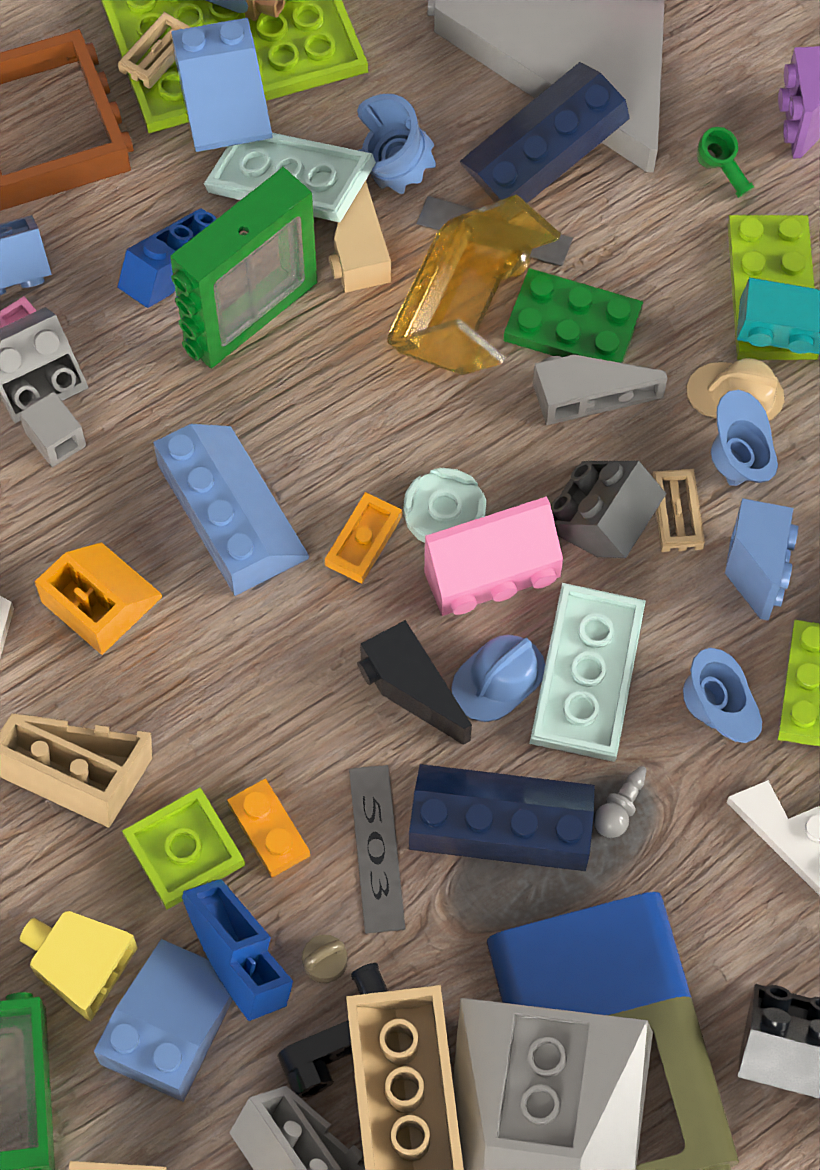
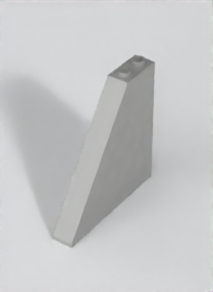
M428 0L427 16H434L435 33L533 98L538 97L579 62L601 72L626 99L630 116L627 122L601 143L645 172L654 173L658 151L665 0Z

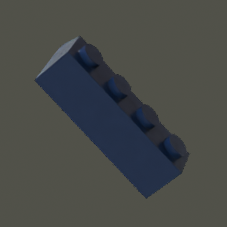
M579 62L461 159L460 163L505 215L510 218L630 119L626 99L601 72Z
M420 764L409 828V850L586 871L591 847L595 785Z

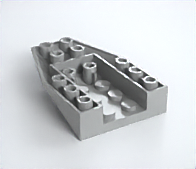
M460 998L453 1088L463 1169L636 1170L653 1036L648 1020Z

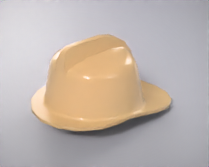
M744 358L734 363H709L699 367L690 376L686 386L687 398L693 408L705 416L716 419L720 398L733 390L745 391L755 397L766 411L769 421L773 420L781 412L785 402L784 390L771 368L764 362L751 358Z

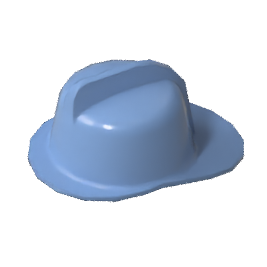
M741 390L727 392L720 398L717 406L719 433L711 447L712 461L717 470L726 477L730 486H737L745 481L768 482L776 475L778 463L766 411L760 402L748 392Z
M514 635L497 636L487 642L462 664L454 675L451 686L452 694L465 715L470 719L481 722L499 720L514 710L541 684L545 669L543 655L528 638Z
M715 648L701 650L693 658L690 669L691 674L685 680L683 687V699L687 709L696 719L704 722L705 725L711 728H715L723 736L735 742L747 743L755 740L762 731V718L740 665L731 655L723 650Z

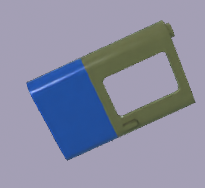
M659 892L642 893L507 929L487 939L502 1003L648 1020L656 1039L684 1138L685 1148L677 1155L636 1165V1170H732L731 1167L739 1163L664 901Z

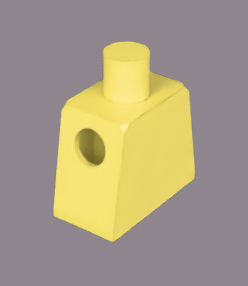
M71 911L63 912L53 928L36 918H32L20 935V942L37 951L30 963L37 978L90 1022L138 949L132 934Z

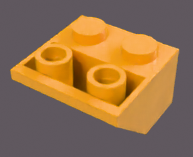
M102 542L65 552L35 580L41 602L101 655L162 598V594Z

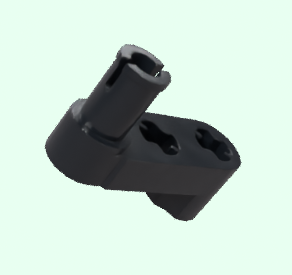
M377 963L364 965L351 973L352 980L355 981L360 995L388 991ZM349 1020L295 1042L278 1053V1059L290 1088L300 1098L316 1095L332 1085L334 1081L327 1064L352 1054Z

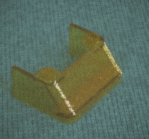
M517 194L450 219L438 231L388 334V344L403 355L459 375L474 373L503 364L505 356L477 334L478 329L500 282L512 276L518 277L530 263L529 256L532 249L559 240L561 233Z

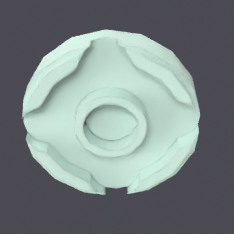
M437 468L430 470L429 474H425L422 477L420 475L412 481L404 497L403 515L407 527L419 541L424 543L426 535L485 517L486 513L484 492L482 493L478 483L472 476L458 469Z

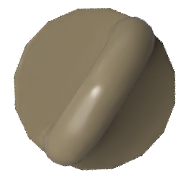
M319 935L306 943L302 952V964L306 974L311 979L319 983H329L341 977L347 968V951L344 943L338 938L331 935Z

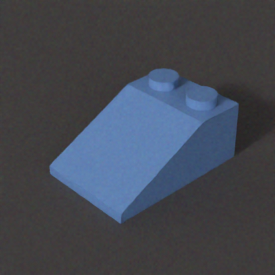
M248 18L171 31L175 62L195 151L199 152L273 138Z
M161 939L115 1008L94 1053L100 1065L184 1102L233 1000L208 959Z

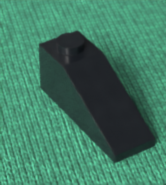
M406 620L360 643L361 660L357 662V665L368 685L375 683L384 697L464 745L471 741L472 724Z

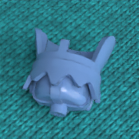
M379 94L364 100L359 105L357 110L358 117L368 127L370 132L364 140L362 149L358 151L373 154L376 164L370 172L371 178L374 179L381 189L390 187L397 193L404 194L406 185L421 183L423 172L426 168L436 167V162L431 152L435 146L434 142L425 131L420 129L413 106L401 96Z

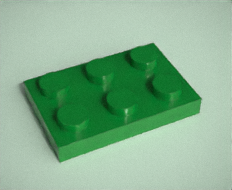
M528 268L504 331L503 341L552 356L566 357L579 355L623 363L642 311L643 301Z

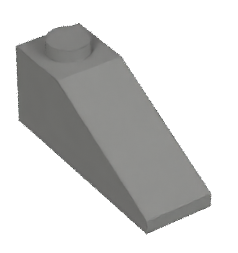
M579 355L548 357L540 363H535L533 387L546 425L662 399L667 383V375L663 370Z

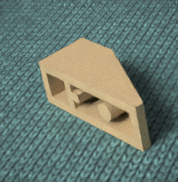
M366 180L341 222H338L334 237L335 254L329 256L333 278H341L345 293L391 282V259Z

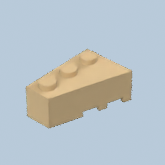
M13 713L0 730L1 778L108 828L112 825L152 760V736L149 732L137 731V735L111 732L110 727L95 725V729L68 726V721Z

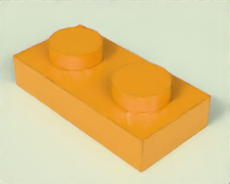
M365 492L325 557V566L363 584L400 522L402 509Z
M266 778L227 799L229 808L271 878L310 857L309 848Z

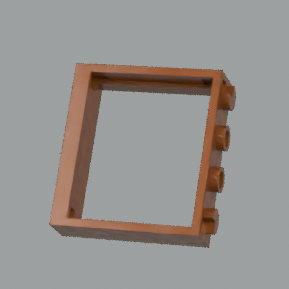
M80 29L0 52V84L78 61L110 143L3 176L0 170V211L131 171L128 156L129 152L134 151L128 131L121 132L118 124H122V118L116 101H108L106 95L111 94L106 75L104 71L97 73L95 65H99L94 45L92 42L85 43Z

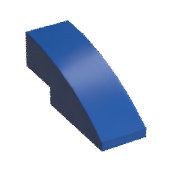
M218 879L183 891L182 899L203 950L220 981L247 1020L251 1021L285 1008L288 1003L293 980L269 953L268 947L271 939L269 934L224 881Z

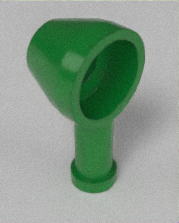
M712 127L699 140L697 149L698 162L705 168H721L736 190V196L741 198L755 187L752 182L749 183L734 160L738 153L737 139L726 128ZM708 150H711L715 154V157L711 156Z

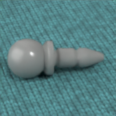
M640 766L627 777L626 783L622 785L618 794H609L606 799L607 803L600 806L595 812L594 826L602 836L617 838L626 832L629 826V817L633 816L636 811L633 802L639 793L638 790H641L644 785L647 772L644 766Z

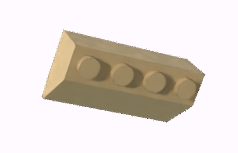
M441 985L346 996L365 1170H464Z

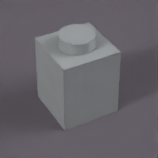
M54 391L44 398L34 399L19 413L26 435L51 467L56 466L86 447L81 425Z

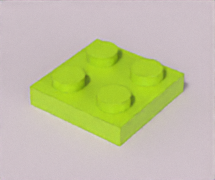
M201 787L122 830L124 838L166 910L183 901V891L222 879L245 866L244 858Z

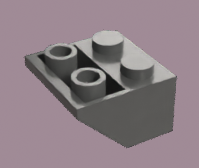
M639 460L582 461L573 470L571 479L560 496L551 504L557 535L596 557L626 558L667 493Z

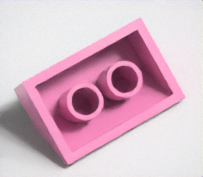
M547 496L425 536L424 573L441 616L450 613L455 615L465 614L473 610L478 604L490 600L496 602L504 601L513 597L517 591L532 586L536 589L544 588L561 577L563 556Z

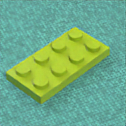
M729 215L727 225L735 339L737 338L740 298L749 277L815 289L808 215ZM736 340L737 360L744 358L757 360H818L819 354H798L785 348L773 346L758 347L749 342Z

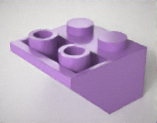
M820 46L795 47L791 63L785 64L784 67L785 88L779 89L778 105L780 112L785 111L787 120L784 121L783 135L785 143H791L793 159L801 158L820 139Z

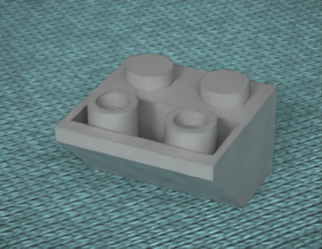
M45 307L0 328V398L15 423L21 421L19 413L34 399L44 398L54 391L60 400L63 401L89 388L59 320L52 311Z

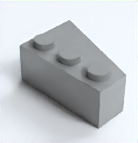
M287 1086L249 1097L230 1131V1135L253 1170H365V1165L362 1161L364 1157L363 1152L355 1145L350 1149L343 1145L328 1131L331 1124Z

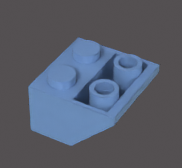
M742 498L731 535L725 574L760 619L769 621L773 606L781 607L785 589H788L792 571V563H789L791 551H794L799 526L791 524L794 508Z

